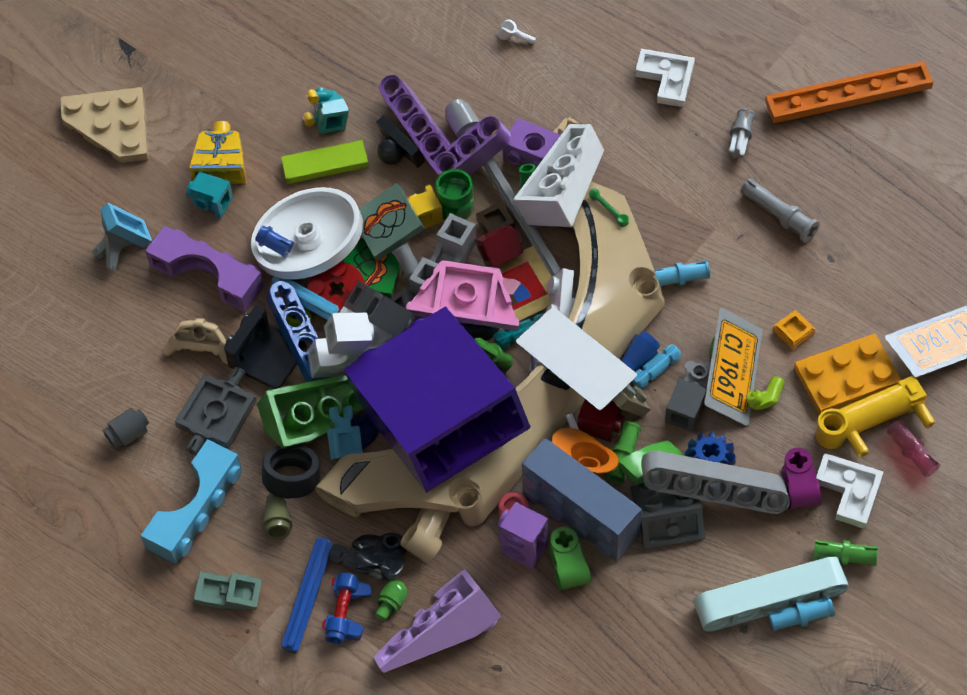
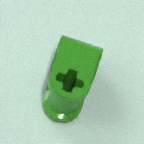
M568 527L555 529L550 537L549 555L559 590L562 591L590 584L591 575L588 563L583 556L576 532Z

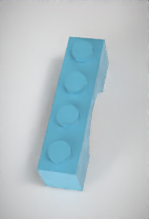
M208 439L191 462L195 477L200 482L195 498L179 510L169 512L157 511L141 534L145 549L174 564H177L182 556L185 557L189 553L193 539L198 532H202L206 528L210 514L215 507H220L225 499L227 489L231 483L235 484L238 481L242 472L238 454Z

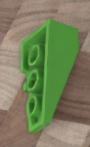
M346 374L269 390L257 402L265 431L282 449L310 443L325 434L327 430L334 428L335 425L330 419V408L338 407V414L341 418L344 417L343 408L346 406H352L353 415L363 410Z

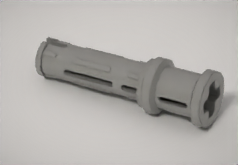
M751 178L742 185L740 190L742 195H745L780 220V224L784 229H790L798 234L802 242L807 243L815 236L820 227V222L801 213V209L798 206H789Z

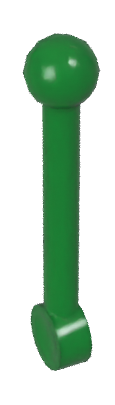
M593 188L589 191V197L596 199L614 215L619 226L625 227L629 224L628 216L620 214L600 196L598 189Z

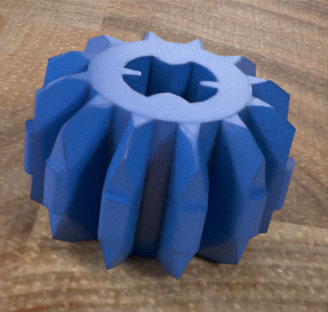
M713 430L710 432L709 437H705L700 432L697 435V440L690 439L688 449L684 452V456L728 465L736 463L733 443H726L725 434L716 438Z

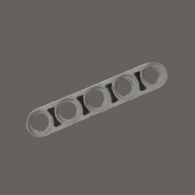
M650 451L641 459L644 483L649 489L770 514L782 513L790 504L785 481L777 474L663 451Z

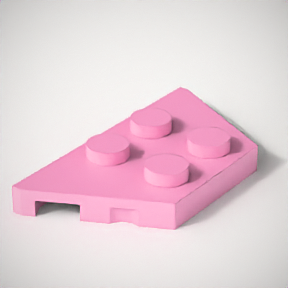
M441 260L433 270L432 276L425 280L418 294L406 305V309L415 316L428 317L446 306L454 317L462 323L516 331L519 328L518 317L515 316L510 295L505 289L504 279L498 268Z

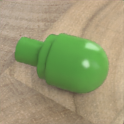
M399 580L389 581L379 594L377 602L380 607L375 613V617L380 621L385 622L389 614L396 613L406 600L408 591L403 582Z

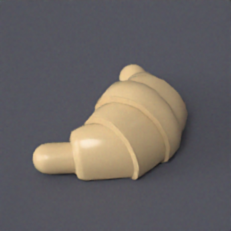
M197 318L195 321L181 322L163 348L165 356H172L176 350L180 351L181 349L212 352L215 356L219 355L223 363L228 364L224 351L226 339L220 332L219 326L209 323L202 318Z

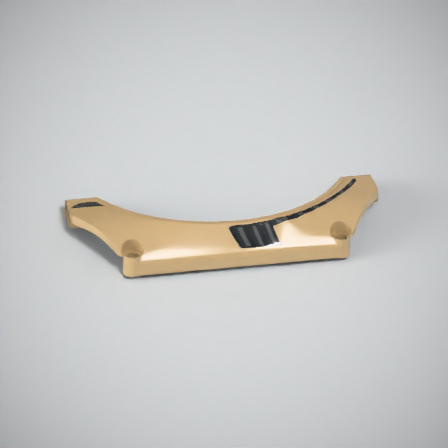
M591 182L572 226L579 244L580 277L575 302L568 319L620 359L627 351L634 336L639 335L658 312L663 309L665 301L659 281L655 278L656 274L625 196L612 189ZM593 188L598 189L600 196L620 214L628 216L629 224L625 227L619 226L614 215L596 199L589 197V191ZM540 363L515 388L531 428L426 493L393 449L342 456L318 483L315 491L325 502L355 518L363 512L394 508H426L447 512L459 511L466 525H480L498 505L502 497L508 493L522 476V462L545 438L549 441L552 440L553 434L560 430L567 422L566 415L574 414L585 398Z

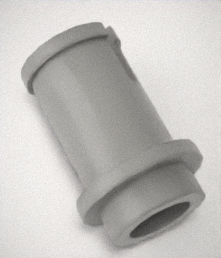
M406 243L392 251V254H394L405 273L402 276L404 278L407 277L409 281L418 262L409 248V244Z

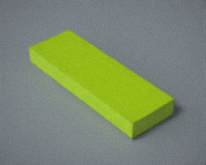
M363 140L281 157L287 184L369 167Z

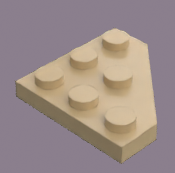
M143 87L61 97V115L64 126L70 130L74 129L97 148H103L120 163L148 160Z

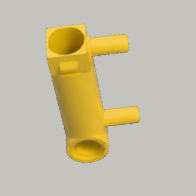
M912 375L898 381V384L840 409L830 408L824 410L818 417L815 438L820 446L827 449L838 448L845 439H848L857 455L864 457L868 454L869 450L859 433L914 411L925 428H931L935 424V420L925 406L927 394L916 377ZM829 426H830V427H834V428H836L837 430H836V431H830V430H828L826 427H829Z

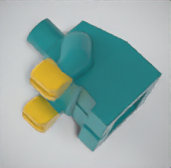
M323 87L307 91V99L310 104H314L315 115L311 112L304 113L303 120L306 126L310 127L318 123L317 129L319 134L346 130L349 109L344 99L335 90H328Z

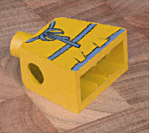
M217 121L214 123L213 131H202L199 133L190 163L192 180H195L200 171L229 181L230 184H246L247 179L240 135L237 131H230V124L228 122Z

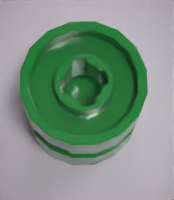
M451 169L439 175L436 180V196L442 205L443 218L447 219L449 214H453L462 219H467L474 210L473 182L471 177L459 169Z

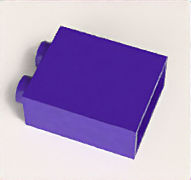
M446 306L428 317L416 320L404 332L377 348L365 351L356 361L343 368L360 406L426 493L531 428L515 387Z

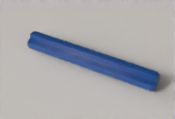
M317 538L315 540L281 643V648L287 652L299 651L329 560V552L333 546V543L327 538Z

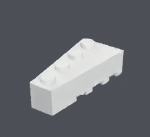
M569 124L513 199L527 225L573 226L604 152V148L591 124Z

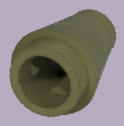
M270 493L267 496L262 529L266 536L271 539H283L290 534L293 524L285 498L277 497Z

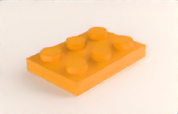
M876 333L796 361L794 364V369L819 415L826 409H840L898 384V381H901Z

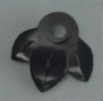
M386 533L381 536L367 534L358 537L352 542V546L358 550L355 557V569L362 570L380 567V571L387 581L394 579L405 566L403 555L406 549L401 546L403 537L396 533Z

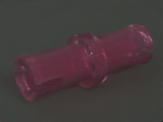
M902 420L894 422L888 428L887 434L900 446L902 455L906 459H911L924 477L931 476L939 469L940 464L924 448L925 443L922 439L916 438Z

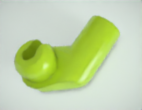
M772 376L766 391H750L746 397L749 407L759 411L775 406L785 381L778 376Z

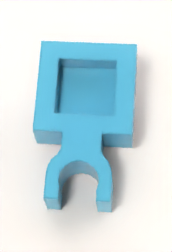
M352 406L343 408V418L338 414V407L329 409L330 419L335 425V428L327 430L331 460L341 459L342 456L348 454L363 453L359 426L351 427L350 423L353 416Z

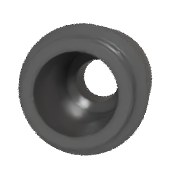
M129 408L108 422V427L102 431L109 443L117 450L121 446L125 448L148 432L146 426L149 424V421L140 409L135 411L133 408Z

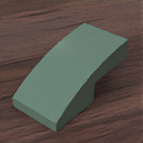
M200 571L193 604L221 609L256 610L262 579L231 573V577Z

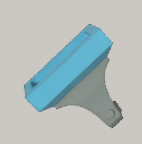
M107 203L100 209L101 224L105 236L92 251L98 260L106 257L107 269L116 271L118 258L124 247L135 244L145 248L152 243V239L143 219Z

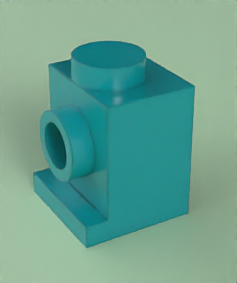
M200 171L195 180L190 181L186 190V195L192 198L194 205L201 210L214 211L216 218L219 219L222 218L233 199L229 181Z

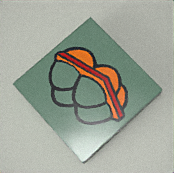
M398 183L359 208L363 218L361 235L374 258L378 261L425 229Z

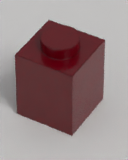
M504 225L474 239L485 266L494 268L524 253L521 247L523 245L522 237L519 231L511 226Z
M585 399L577 417V426L579 430L590 436L611 442L615 432H621L625 416L621 415L622 409L613 400L603 409L599 410Z

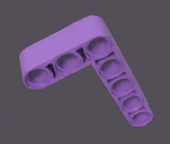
M390 74L385 76L379 84L381 95L434 171L439 175L448 171L450 166L453 165L452 169L462 170L470 176L510 142V130L496 117L486 116L450 144L416 94L397 75Z

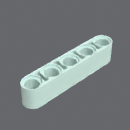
M826 557L706 591L693 599V603L703 630L711 632L768 616V612L795 606V602L802 601L804 604L826 598L827 596H830V598L838 596L848 590L849 584L838 558Z

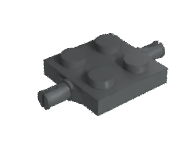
M234 367L227 380L214 379L207 375H202L175 420L177 428L193 435V438L186 447V451L190 454L197 455L202 444L207 439L227 449L231 446L257 402L255 395L242 390L238 386L245 375L243 369Z

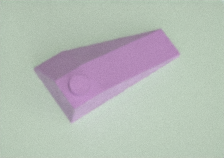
M466 569L443 585L433 595L437 600L427 610L420 608L414 615L413 625L409 629L399 630L374 656L376 663L383 673L474 638L482 632L489 631L496 625L497 620L502 617Z

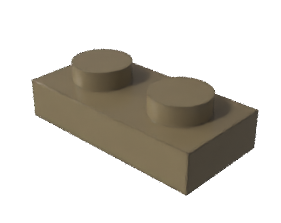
M628 384L612 399L620 409L640 417H644L651 410L645 402L647 396L637 386L631 387Z

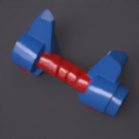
M340 573L338 577L332 579L331 583L334 595L337 597L334 615H328L326 620L322 622V628L326 634L325 639L333 644H343L344 639H361L364 628L346 618L347 608L350 600L371 596V586L369 584L359 582V578L353 574Z

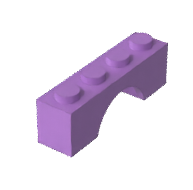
M164 226L145 251L149 266L172 278L189 270L210 272L218 278L217 287L221 302L246 313L264 288L261 272L251 264L245 265L235 260L232 255L226 252L220 253L203 241L197 242L178 229L172 230Z

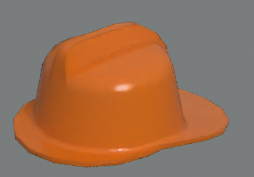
M563 428L557 430L552 436L553 444L602 480L605 479L607 473L615 470L618 466L619 458L616 453L581 430Z

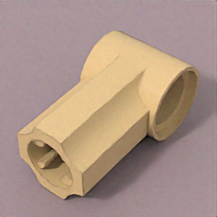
M422 508L416 522L404 534L401 546L423 562H430L441 548L442 541L439 537L451 512Z

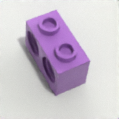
M515 502L510 511L505 510L498 521V527H500L498 540L501 543V554L534 570L548 547V518Z

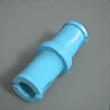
M707 260L685 265L680 262L675 263L673 267L654 270L655 278L659 281L660 286L676 283L678 286L685 285L688 281L710 278V267Z
M830 596L804 604L802 601L795 602V606L768 612L773 632L799 624L801 627L807 626L810 621L835 616Z

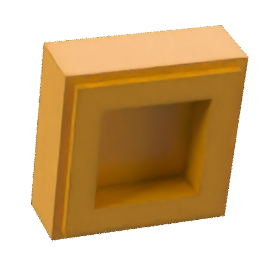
M797 310L791 312L773 327V331L792 350L815 334V328Z

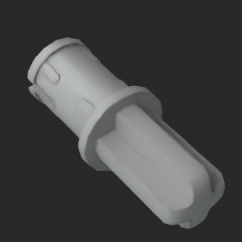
M747 108L739 109L735 126L730 130L732 138L728 153L732 155L733 159H737V157L742 158L745 155L747 143L752 138L751 127L755 113L751 109L747 118L745 117Z

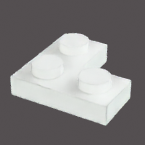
M641 49L635 77L661 81L657 103L684 107L695 58Z
M824 453L816 479L819 482V486L843 493L835 519L865 529L883 471Z

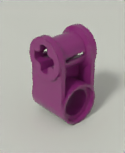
M802 448L790 449L785 455L782 467V476L790 499L788 508L794 510L821 506L820 486L816 479L810 453Z

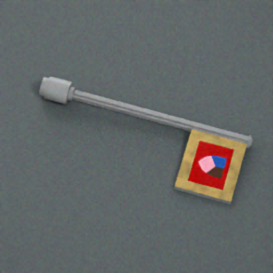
M462 99L450 102L445 108V118L457 138L461 137L479 122L471 106ZM492 157L483 166L532 247L523 250V254L494 267L501 271L505 289L508 291L512 301L513 311L520 323L546 311L550 302V294L547 291L548 282L561 269L535 226L527 225L513 200L516 195ZM572 289V298L575 299L577 292H574Z

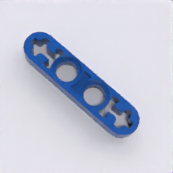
M284 281L274 283L267 293V303L306 382L326 379L311 377L310 365L307 362L309 361L308 354L299 348L298 342L304 340L312 344L318 337L294 288ZM277 292H279L280 295H286L284 301L281 297L277 298L275 296ZM289 315L296 316L300 320V326L291 327L288 325L286 317Z

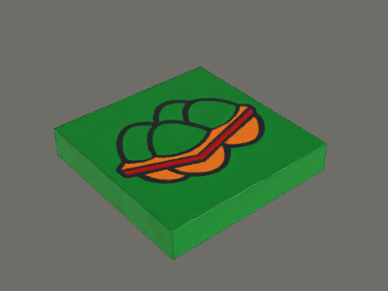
M360 238L354 249L343 259V262L356 267L362 274L367 286L391 299L394 295L401 266L392 252L378 261L374 258L365 240ZM336 285V289L342 290L345 285Z

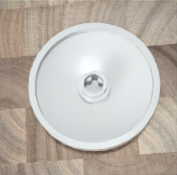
M326 187L306 189L277 202L261 217L252 234L251 249L259 266L271 276L281 279L308 278L334 267L354 249L362 233L363 218L355 200L347 193ZM262 226H271L274 232L294 242L293 248L286 258L266 246L260 247L258 245L259 242L255 241V237Z

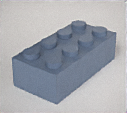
M545 438L522 462V489L525 497L532 503H539L545 507L548 514L556 521L562 520L569 525L580 539L586 538L593 543L595 549L604 557L610 556L615 561H618L640 537L642 508Z

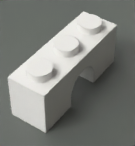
M333 313L324 325L326 338L315 339L307 350L311 377L326 378L345 375L343 368L356 361L374 338L373 325L369 324L367 313Z

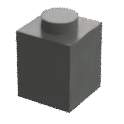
M679 379L666 407L665 423L693 432L705 406L707 389L697 382Z

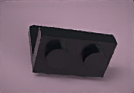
M255 305L250 313L244 315L238 331L235 335H231L225 343L224 351L230 368H241L245 371L246 376L273 389L281 388L297 365L281 330L269 325L266 309ZM300 341V342H298L299 348H300L303 352H306V351H307V344H306V342H305V341Z

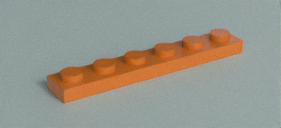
M925 61L766 95L765 104L772 122L775 124L932 89L933 80Z

